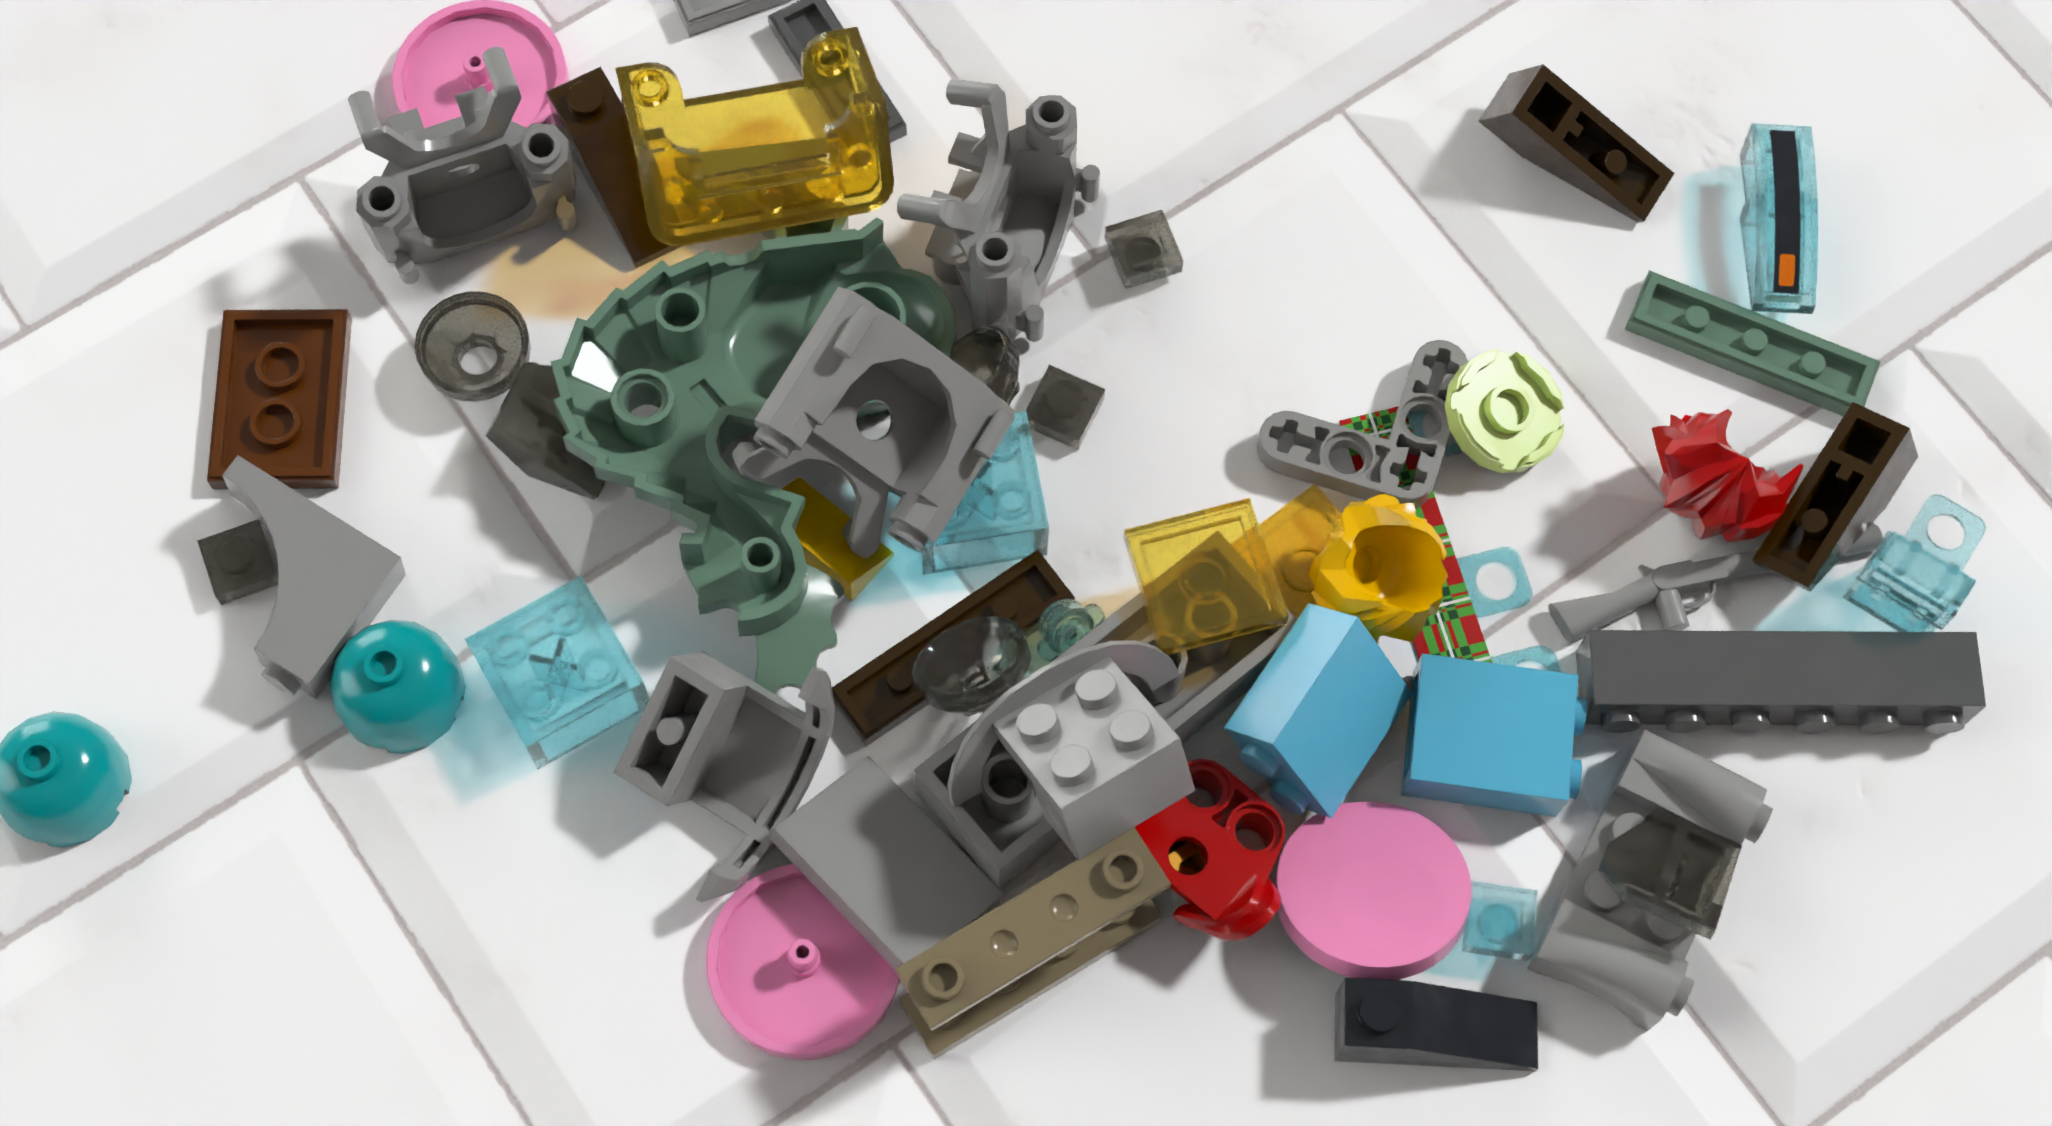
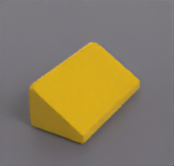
M798 477L781 489L805 497V506L795 532L802 544L806 564L819 569L839 582L844 588V595L853 601L894 557V552L879 541L878 549L869 558H862L854 554L842 534V529L851 518L801 477Z

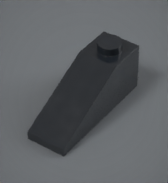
M1344 978L1335 994L1334 1061L1537 1071V1002L1416 981Z

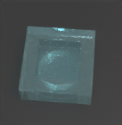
M1472 881V897L1463 932L1462 952L1529 961L1534 951L1538 890Z

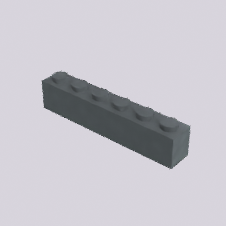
M1589 630L1576 650L1579 697H1584L1587 700L1585 724H1601L1602 730L1612 733L1634 731L1639 729L1641 724H1666V730L1674 733L1696 732L1704 729L1706 725H1730L1731 730L1737 733L1761 732L1769 729L1771 725H1795L1797 732L1810 734L1830 731L1835 728V725H1859L1860 731L1863 733L1880 734L1895 731L1900 728V725L1924 726V731L1927 733L1947 734L1964 729L1965 725L1986 707L1977 632Z

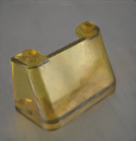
M858 27L827 31L811 39L806 44L801 55L803 79L696 98H683L677 74L663 64L640 63L615 68L648 227L651 234L659 242L670 246H686L863 214L880 208L888 201L893 192L894 175L886 101Z

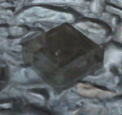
M1163 209L1105 227L1104 238L1125 289L1182 272L1184 260Z
M1049 365L1023 414L1022 426L1079 450L1104 401L1105 389Z
M259 519L197 541L214 595L221 605L278 585V566L265 527Z

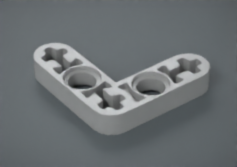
M1445 340L1430 341L1418 349L1408 373L1388 440L1305 414L1284 410L1273 413L1265 419L1260 428L1257 441V453L1260 461L1266 468L1275 473L1366 501L1376 495L1387 494L1397 498L1400 504L1414 503L1415 509L1419 508L1427 501L1432 492L1450 435L1445 411L1448 384L1458 369L1468 362L1465 353L1458 345ZM1435 361L1446 364V375L1443 378L1437 396L1426 393L1432 375L1431 368ZM1415 412H1426L1437 420L1439 432L1428 438L1418 437L1408 430L1405 423L1406 417ZM1283 432L1295 435L1294 445L1290 448L1289 453H1282L1277 450L1278 440ZM1315 439L1323 441L1317 457V464L1308 462ZM1342 447L1350 448L1361 456L1363 467L1356 473L1343 474L1331 466L1328 456L1335 449ZM1409 453L1419 456L1413 475V481L1415 482L1411 485L1410 490H1404L1398 487L1399 477L1397 476L1401 473Z

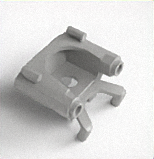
M502 47L489 48L482 54L494 90H491L488 95L485 86L455 95L462 116L424 128L417 108L388 117L389 126H381L368 91H357L348 97V102L365 149L389 161L381 176H373L357 190L356 212L374 247L389 263H395L401 280L406 284H414L419 279V272L414 263H433L540 227L556 215L559 225L563 230L571 231L577 225L575 209L571 204L576 200V175L569 140L554 124L532 123L526 128L511 121L522 97Z
M951 79L946 88L948 102L953 105L981 108L985 134L978 138L958 132L948 156V163L972 171L959 168L949 194L937 190L933 191L931 197L902 194L897 202V213L901 219L935 225L925 249V255L932 258L933 270L941 281L950 285H962L972 307V331L977 338L987 346L1009 345L1023 331L1029 341L1037 342L1044 335V310L1039 305L1074 220L1075 191L1081 192V198L1085 202H1095L1099 197L1100 170L1097 166L1091 164L1086 165L1083 169L1076 168V107L1061 95L1039 96L1026 109V124L1009 131L1006 94L998 84Z
M838 287L754 420V425L759 429L753 438L762 447L757 449L750 442H741L732 452V458L740 475L751 481H757L759 478L763 480L804 459L826 462L837 468L847 478L856 496L853 519H850L844 526L842 534L851 551L862 558H869L878 549L888 492L890 491L901 497L889 517L893 524L888 533L904 546L921 553L926 544L934 546L986 459H991L1014 421L1015 417L1013 415L1015 410L1003 399L999 398L987 385L894 316L880 310L872 302L854 291ZM871 400L884 404L890 413V427L887 433L877 440L865 438L859 432L856 423L859 409L863 404Z

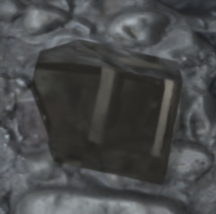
M526 362L517 374L485 436L527 476L592 500L597 499L606 481L596 478L593 466L565 448L563 437L567 433L557 416L554 399L560 396L552 366L539 365L536 362Z
M1657 808L1648 813L1641 823L1607 844L1597 871L1624 902L1711 940L1718 925L1742 845Z

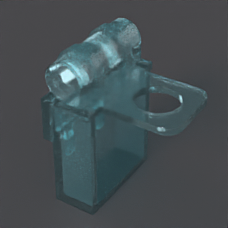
M1941 494L1931 495L1924 502L1904 536L1896 531H1887L1876 551L1860 568L1842 598L1899 632H1934L1937 628L1942 630L1955 617L1976 583V579L1962 572L1985 534V522L1979 516ZM1936 516L1954 518L1960 523L1964 531L1962 544L1954 549H1945L1937 546L1928 535L1929 521Z

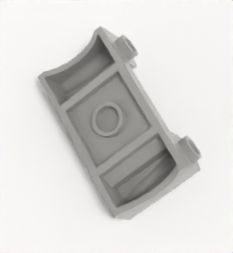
M1644 730L1629 752L1527 969L1539 975L1564 981L1594 994L1620 1010L1637 1026L1647 1031L1661 1021L1666 1012L1677 1017L1688 1000L1694 985V980L1684 976L1689 963L1685 960L1686 955L1732 854L1745 839L1756 843L1770 819L1773 808L1763 803L1767 789L1705 757Z

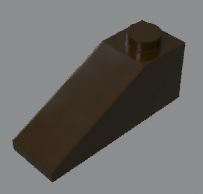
M1544 64L1509 73L1478 120L1479 123L1524 159L1637 223L1646 220L1675 174Z
M601 66L546 91L555 126L569 140L571 155L635 268L690 243L689 236L626 109Z
M1852 402L1790 499L1782 516L1773 526L1753 557L1754 564L1811 592L1886 509L1917 460L1918 453L1910 428Z

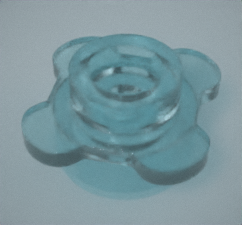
M1062 599L1051 604L1042 613L1038 623L1039 633L1043 638L1037 644V652L1040 657L1045 661L1056 659L1104 621L1105 614L1097 604H1089L1083 607L1081 603L1073 599Z

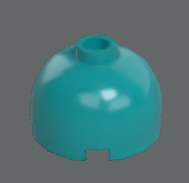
M387 620L366 626L348 639L333 662L329 683L336 714L353 737L366 746L369 744L375 748L386 749L388 753L399 754L428 747L446 734L456 720L454 714L460 706L461 696L464 700L466 689L460 662L442 637L416 622Z
M53 711L28 718L9 731L1 741L0 814L8 826L18 834L34 842L46 843L51 847L65 848L90 841L110 827L120 814L116 809L123 800L125 790L129 793L132 776L127 754L114 736L104 727L79 714Z

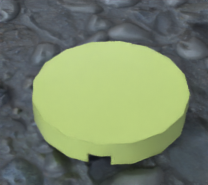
M1502 349L1488 350L1462 365L1448 384L1445 411L1449 430L1460 449L1479 466L1499 473L1523 472L1551 456L1561 441L1565 425L1560 426V410L1564 409L1562 395L1550 373L1532 357L1519 352L1514 354L1499 352Z

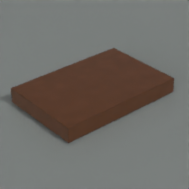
M348 309L223 310L207 482L212 489H228L222 475L237 455L291 489L339 488L352 317Z

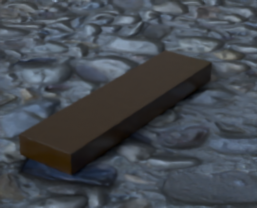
M1037 549L833 686L834 703L867 747L1075 605V597Z

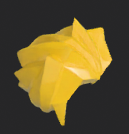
M1387 494L1376 495L1367 501L1350 502L1341 515L1340 527L1326 534L1328 542L1316 556L1308 575L1315 586V590L1311 592L1312 600L1315 605L1357 616L1377 644H1379L1380 636L1412 642L1423 629L1428 616L1438 612L1443 598L1442 586L1448 578V574L1442 563V560H1445L1447 555L1442 539L1434 528L1427 523V519L1416 517L1414 503L1400 504L1397 498Z

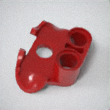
M1200 758L1187 763L1194 787L1207 791L1213 798L1214 805L1207 808L1197 807L1190 803L1185 796L1135 826V829L1170 881V888L1189 903L1179 906L1174 911L1172 916L1175 920L1187 927L1208 933L1219 940H1243L1262 929L1279 910L1281 896L1268 877L1282 848L1285 838V826L1282 817L1269 803L1224 766L1209 759ZM1250 829L1258 833L1263 839L1265 849L1255 851L1243 847L1237 840L1235 831ZM1184 840L1192 841L1199 845L1206 857L1204 869L1193 875H1185L1176 871L1168 858L1169 849L1172 845Z

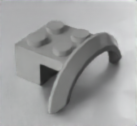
M1135 640L1108 641L1079 649L1036 669L1006 690L980 715L963 739L951 765L948 781V791L952 806L955 808L983 791L981 785L983 767L998 739L1032 781L1044 817L1078 861L1194 792V784L1180 737L1123 673L1140 676L1149 689L1154 691L1180 675L1173 660L1159 648Z
M704 651L669 658L613 773L665 806L692 800L746 834L732 853L716 868L709 871L696 897V900L702 903L731 893L750 877L775 845L770 840L773 828L796 811L809 788L824 755L832 733L835 717V703L831 680L827 671L822 668H811L797 696L805 701V713Z

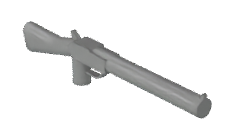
M1873 522L1842 557L1881 549L1883 547V536L1880 528ZM1759 549L1692 562L1691 559L1659 566L1655 570L1641 564L1638 566V569L1643 578L1615 592L1550 603L1548 609L1560 632L1570 643L1585 636L1589 630H1596L1655 600L1664 630L1681 631L1690 626L1685 609L1707 604L1714 596L1717 586L1723 585L1726 581L1764 574L1769 571L1755 565L1752 560ZM1711 588L1708 598L1685 604L1682 603L1680 594Z

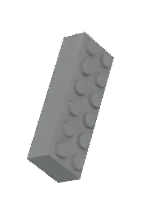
M1217 532L1053 661L1079 649L1108 641L1135 640L1156 646L1173 660L1180 674L1178 677L1151 691L1140 676L1123 673L1180 737L1181 743H1183L1253 686L1297 619ZM973 723L914 769L915 792L983 873L1001 889L1062 839L1044 817L1032 781L999 739L993 746L983 767L981 778L983 791L955 808L952 806L948 791L951 765L963 739L974 725Z

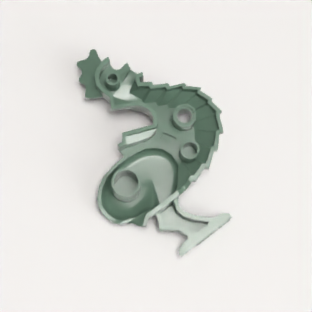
M836 139L674 157L676 171L688 180L686 182H678L679 193L684 199L699 204L713 203L722 205L750 223L767 240H761L756 248L743 254L727 255L723 251L712 254L710 250H706L671 266H668L662 259L624 290L615 288L587 320L577 318L562 358L550 361L560 396L554 399L557 416L567 433L563 437L566 450L593 466L596 478L634 488L636 498L670 510L672 521L695 532L694 534L682 533L679 547L683 569L698 595L699 615L709 614L724 608H730L739 613L737 620L739 637L755 635L757 670L754 682L774 694L785 687H795L801 690L811 668L817 667L819 655L827 649L836 647L837 634L832 625L831 615L835 605L844 598V588L826 573L806 564L802 544L795 532L805 506V497L762 482L751 481L738 475L722 459V454L728 445L739 436L758 431L759 428L754 425L755 418L838 287L854 291L872 302L880 310L894 316L949 358L957 338L953 307L944 289L931 276L913 269H903L883 240V220L876 217L859 231L855 228L848 229V212L813 194L803 183L834 158L837 151ZM871 400L861 406L857 417L884 412L887 408L881 402ZM642 405H653L659 408L656 413L647 417H638L631 414L634 409Z

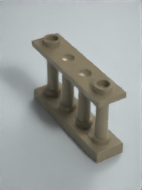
M1134 827L896 967L895 972L907 990L906 994L899 997V1004L932 1059L935 1060L1161 923L1162 915L1151 898L1168 889L1171 883Z

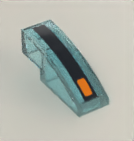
M1751 123L1739 155L1745 203L1739 218L1751 311L1813 314L1816 307L1818 271V193L1812 126Z

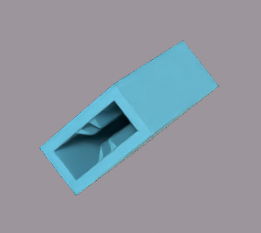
M1308 603L1224 729L1242 750L1239 754L1241 761L1251 770L1262 775L1271 786L1269 795L1277 804L1295 814H1302L1304 810H1308L1332 818L1413 693L1357 616Z
M1422 653L1412 675L1411 692L1413 694L1410 697L1401 796L1556 817L1568 803L1569 798H1577L1581 785L1582 762L1578 759H1572L1574 736L1582 735L1587 713L1586 698L1577 697L1579 675Z

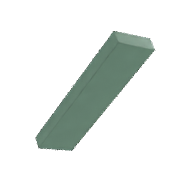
M1650 270L1642 284L1625 326L1627 331L1841 416L1845 415L1852 402L1863 407L1865 406L1881 361Z

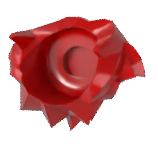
M1729 409L1718 414L1698 412L1693 416L1684 415L1682 420L1670 414V426L1651 428L1663 470L1659 483L1662 493L1667 497L1663 508H1669L1671 512L1678 516L1692 518L1694 534L1700 540L1721 534L1729 543L1754 539L1770 531L1782 516L1787 506V500L1804 465L1799 464L1786 475L1779 477L1774 469L1766 472L1764 467L1755 466L1749 458L1732 449L1726 438L1727 425L1732 415V411Z

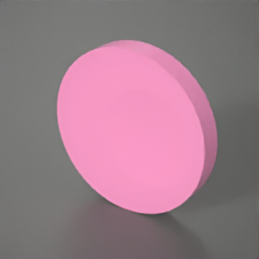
M473 0L454 4L435 12L423 20L412 30L401 45L392 73L395 100L400 113L417 108L424 128L460 117L462 115L455 95L485 86L488 95L491 90H494L482 54L489 48L502 47L522 97L511 121L526 128L532 123L555 125L546 91L569 81L568 68L562 47L553 31L544 21L517 5L496 0Z
M1372 801L1341 804L1332 818L1316 814L1305 821L1295 830L1283 848L1279 859L1275 884L1281 896L1278 915L1293 942L1308 957L1321 966L1350 978L1399 980L1424 972L1444 959L1457 944L1463 933L1472 897L1471 878L1465 859L1457 845L1439 826L1407 808Z
M794 864L768 870L739 888L721 909L714 922L708 941L706 956L707 976L713 998L720 1013L729 1026L746 1042L765 1053L793 1060L820 1059L841 1053L855 1046L882 1022L895 1000L900 984V979L895 969Z

